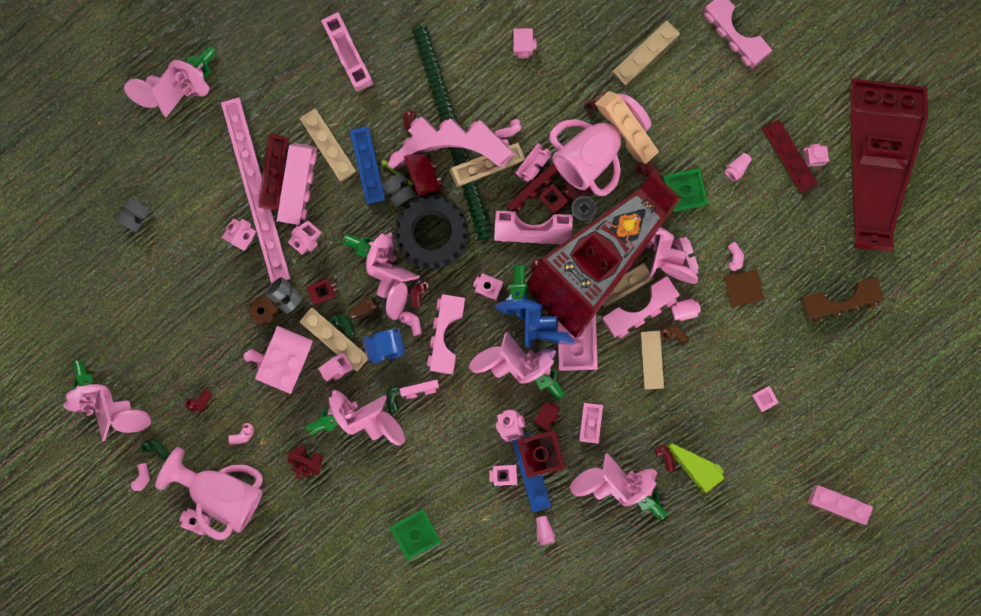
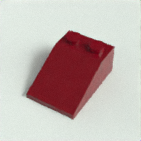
M427 155L404 156L419 197H429V195L442 193L441 187H443L440 176H435L433 170L436 169L433 158L429 159Z

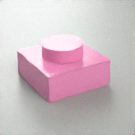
M770 386L752 395L760 412L779 403Z

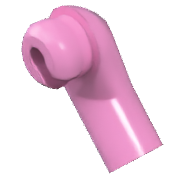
M253 349L248 350L243 355L246 362L253 361L257 364L258 368L264 357L263 354Z

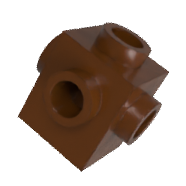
M266 295L261 299H255L249 305L251 308L248 310L251 313L249 318L256 325L260 323L262 326L271 324L276 319L275 315L280 312Z

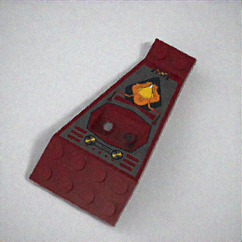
M655 173L649 174L639 190L542 258L527 281L529 292L553 316H557L558 321L575 338L580 337L598 309L671 214L681 198Z

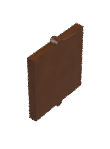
M757 269L724 276L727 288L726 294L729 296L731 307L764 300L761 288L763 284L760 283Z

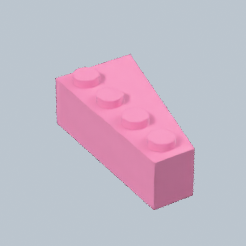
M298 143L289 145L277 221L300 225L306 220L307 210H305L306 202H309L310 199L309 187L313 181V167L316 162L317 147Z

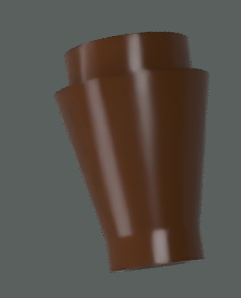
M371 296L364 298L354 308L350 309L349 313L353 320L376 314L379 307L374 297Z

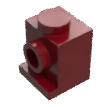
M566 183V189L563 190L568 200L571 199L572 202L580 196H589L594 193L590 186L586 190L577 192L570 183Z
M554 184L545 186L540 192L539 198L554 214H559L570 203ZM554 195L557 196L556 202L551 201V197Z
M328 278L307 286L314 306L336 298L335 293L338 292L334 281L330 283ZM322 289L327 290V294L325 296L321 295Z
M552 401L550 403L545 402L533 422L550 432L552 428L549 425L556 423L559 418L557 413L561 407Z

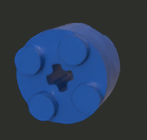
M399 328L373 334V337L368 338L366 336L362 338L367 359L371 361V364L382 362L388 356L389 360L404 355L405 347Z

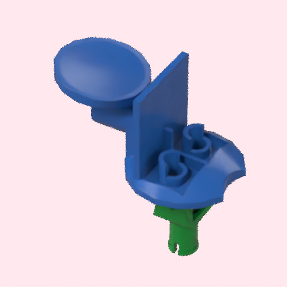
M518 265L513 266L514 283L509 284L511 294L505 301L496 304L495 308L507 315L516 314L519 319L524 320V323H526L525 345L530 349H534V339L575 345V340L571 339L568 333L558 331L557 316H542L543 306L535 301L527 300L529 286L525 283L526 266L520 265V270Z

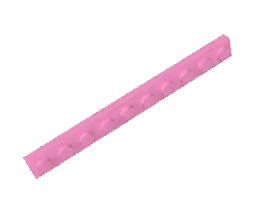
M240 98L221 102L271 284L279 277H283L286 281L291 280L272 210L258 207L262 174Z

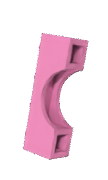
M713 0L705 7L704 17L709 23L713 22L717 27L718 34L722 38L725 37L729 41L730 48L742 56V62L753 69L771 53L772 49L761 36L748 38L737 33L731 20L735 6L730 0Z
M337 12L321 20L355 91L358 92L373 85L372 79L339 13Z
M496 211L494 240L562 245L572 237L573 215L553 214L546 223L530 225L521 221L516 212Z
M668 276L650 287V302L644 310L630 313L618 307L604 316L602 321L614 338L618 336L621 339L630 333L628 331L629 328L633 326L638 328L645 323L644 319L651 316L653 318L662 312L660 308L667 305L669 308L678 302L676 298L680 295Z
M442 294V298L437 300L436 310H439V317L434 319L433 329H436V335L431 337L430 348H433V354L428 356L427 367H430L431 372L450 375L454 373L456 355L446 347L444 334L447 327L453 321L463 318L465 298Z

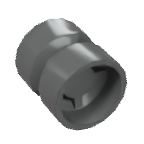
M402 172L381 185L386 194L391 195L390 200L395 208L416 196L413 188L407 186L408 181Z
M588 196L576 198L571 208L573 220L579 224L591 222L597 210L595 201Z
M128 198L123 206L125 210L119 213L115 221L137 233L142 225L141 219L147 217L150 209Z
M283 277L276 279L266 291V296L274 303L277 302V306L285 313L292 311L302 299V294L294 287L291 288V284Z

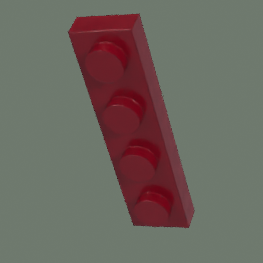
M780 119L762 128L763 133L798 192L802 194L816 186L818 183Z
M272 133L268 135L259 208L273 211L279 209L288 137Z
M554 163L506 205L509 211H516L518 213L524 208L526 200L529 198L531 200L540 193L538 190L543 185L547 186L554 180L552 177L557 173L560 175Z

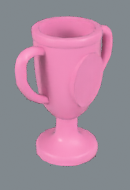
M619 94L644 131L647 132L651 127V121L643 107L630 96ZM577 119L558 123L550 132L549 138L551 144L559 150L552 157L556 169L568 183L577 189L586 190L590 186L591 190L598 196L610 194L617 186L621 173L620 162L617 156L621 146V133L612 123L590 125ZM578 126L584 128L583 131L564 146L557 140V135L567 127ZM613 162L614 173L611 182L603 189L598 188L594 180Z
M176 447L163 465L156 480L155 488L164 490L173 481L188 487L190 496L196 504V520L202 531L208 536L217 540H223L231 534L232 529L237 533L242 532L254 514L263 494V491L259 489L263 481L261 473L248 465H230L218 472L202 471L196 474L187 469L182 463L185 455L184 449ZM245 472L253 476L256 481L251 486L233 476L227 475V473ZM202 510L226 525V529L223 532H218L210 528L203 518Z

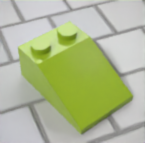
M674 444L666 446L701 492L707 493L724 479L722 475L724 471L717 463L713 464Z

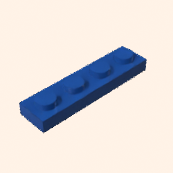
M369 127L350 130L367 205L386 201L381 186L382 182Z
M530 433L524 434V438L531 437ZM520 439L512 440L532 512L550 508L551 504L542 475L526 477L517 441Z

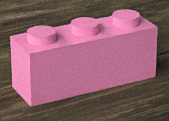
M819 485L813 486L807 502L863 525H867L873 509L870 505Z

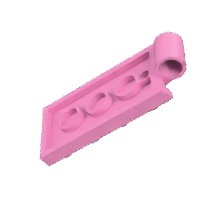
M596 314L578 338H575L558 321V331L568 333L571 339L575 340V345L558 344L559 371L597 370Z

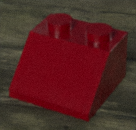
M557 431L517 440L527 478L566 469Z

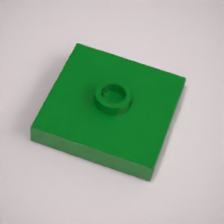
M700 168L662 176L663 181L681 198L671 213L708 206Z
M424 508L389 527L407 561L442 543Z

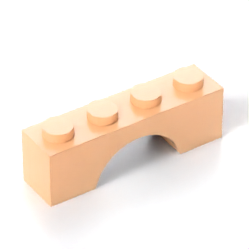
M608 91L595 103L602 115L622 134L626 141L625 147L634 160L646 164L659 152L619 94Z

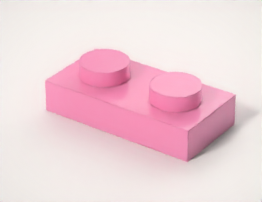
M438 380L400 388L401 396L411 399L418 397L417 393L425 392V395L436 393V389L439 388Z
M584 403L579 441L599 444L603 405Z

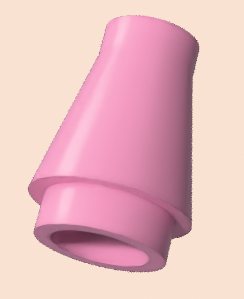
M742 153L740 157L726 166V176L733 181L741 179L752 160L751 157L746 153Z
M547 516L536 518L537 542H539L540 546L554 543L556 536Z

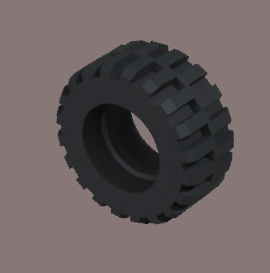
M429 195V197L421 196L418 197V200L409 202V205L402 209L400 217L397 218V226L395 228L396 241L405 258L412 262L413 265L426 270H439L457 261L460 255L464 253L469 239L468 223L460 207L458 208L456 203L452 200H447L446 197H435V195ZM428 215L442 217L450 227L448 242L437 250L422 248L414 237L416 224L420 219Z

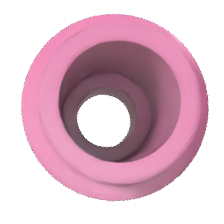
M693 298L676 302L675 305L671 306L674 320L683 321L695 318L701 312L699 302H695Z

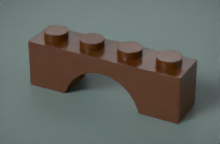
M877 277L856 283L852 296L846 302H833L827 299L822 292L800 298L806 321L812 320V323L823 320V316L830 315L831 318L842 315L841 311L849 310V313L859 311L860 306L867 305L868 308L879 305L878 301L883 300Z

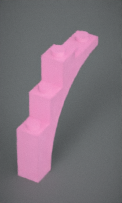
M420 117L410 124L411 128L408 131L413 137H409L403 142V147L390 156V161L387 164L392 169L398 171L406 164L404 159L406 155H420L433 149L456 147L479 152L503 168L515 153L480 120L472 123L467 133L452 119L443 121L439 126L440 130L437 131L425 118Z

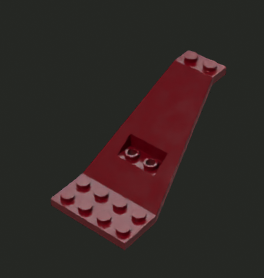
M851 78L850 133L854 248L892 252L894 249V229L928 119L927 87Z

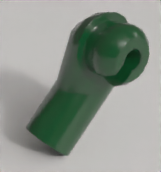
M335 314L330 318V323L333 326L344 329L346 337L355 335L350 318L340 314Z
M398 385L390 386L387 390L386 402L389 413L399 411L395 396L401 394Z
M146 440L141 445L143 452H157L162 460L170 455L159 440Z

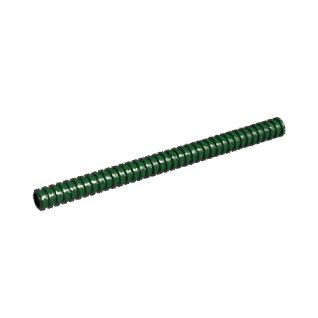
M427 25L416 26L411 32L414 34L413 38L416 39L417 50H420L418 53L421 56L420 60L423 61L422 66L425 67L424 72H427L426 78H428L427 82L430 83L429 88L432 89L431 94L434 95L433 100H436L434 103L437 106L436 110L439 111L438 116L441 117L440 122L452 119L458 123V120H455L456 114H453L455 111L452 108L453 104L450 103L451 98L448 97L449 92H446L447 86H444L446 83L443 81L444 76L441 75L442 70L439 69L440 64H437L439 61L435 58L437 55L434 53L435 48L432 47L433 42H430L431 36H428L430 34L427 31L428 27ZM449 147V150H452V160L455 161L454 166L471 161L468 159L469 154L466 153V148ZM472 181L462 185L461 188L464 189L465 200H468L467 206H470L469 212L472 213L470 216L473 217L474 228H477L478 240H485L493 237L494 232H491L492 226H489L490 221L487 220L489 216L486 215L485 204H482L483 198H480L481 193L479 192L480 188L477 187L478 182Z

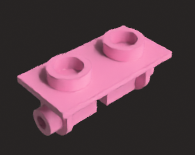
M538 143L515 173L526 184L533 181L540 171L539 167L544 166L547 160L551 158L550 155L552 153Z
M684 237L673 241L672 248L686 251L683 266L692 269L695 274H698L699 267L695 256L691 258L688 256V254L694 253L690 240Z

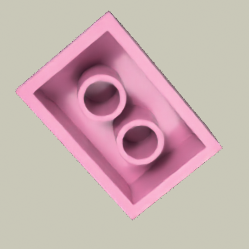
M276 326L254 379L291 394L313 340Z

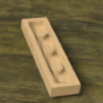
M665 21L615 68L612 74L626 86L668 47L680 33L668 21Z
M316 109L299 118L340 182L356 173L355 168Z
M515 143L508 146L515 155L503 168L496 165L486 156H481L452 167L450 173L456 186H462L524 162L525 157L519 144Z
M313 308L300 320L303 326L337 355L344 353L357 372L368 361L367 355Z

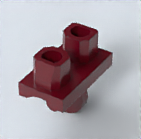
M297 445L293 452L290 451L287 462L293 464L291 470L297 472L295 478L300 479L302 475L309 478L311 473L317 476L320 475L323 456L314 453L311 460L304 457L307 449Z

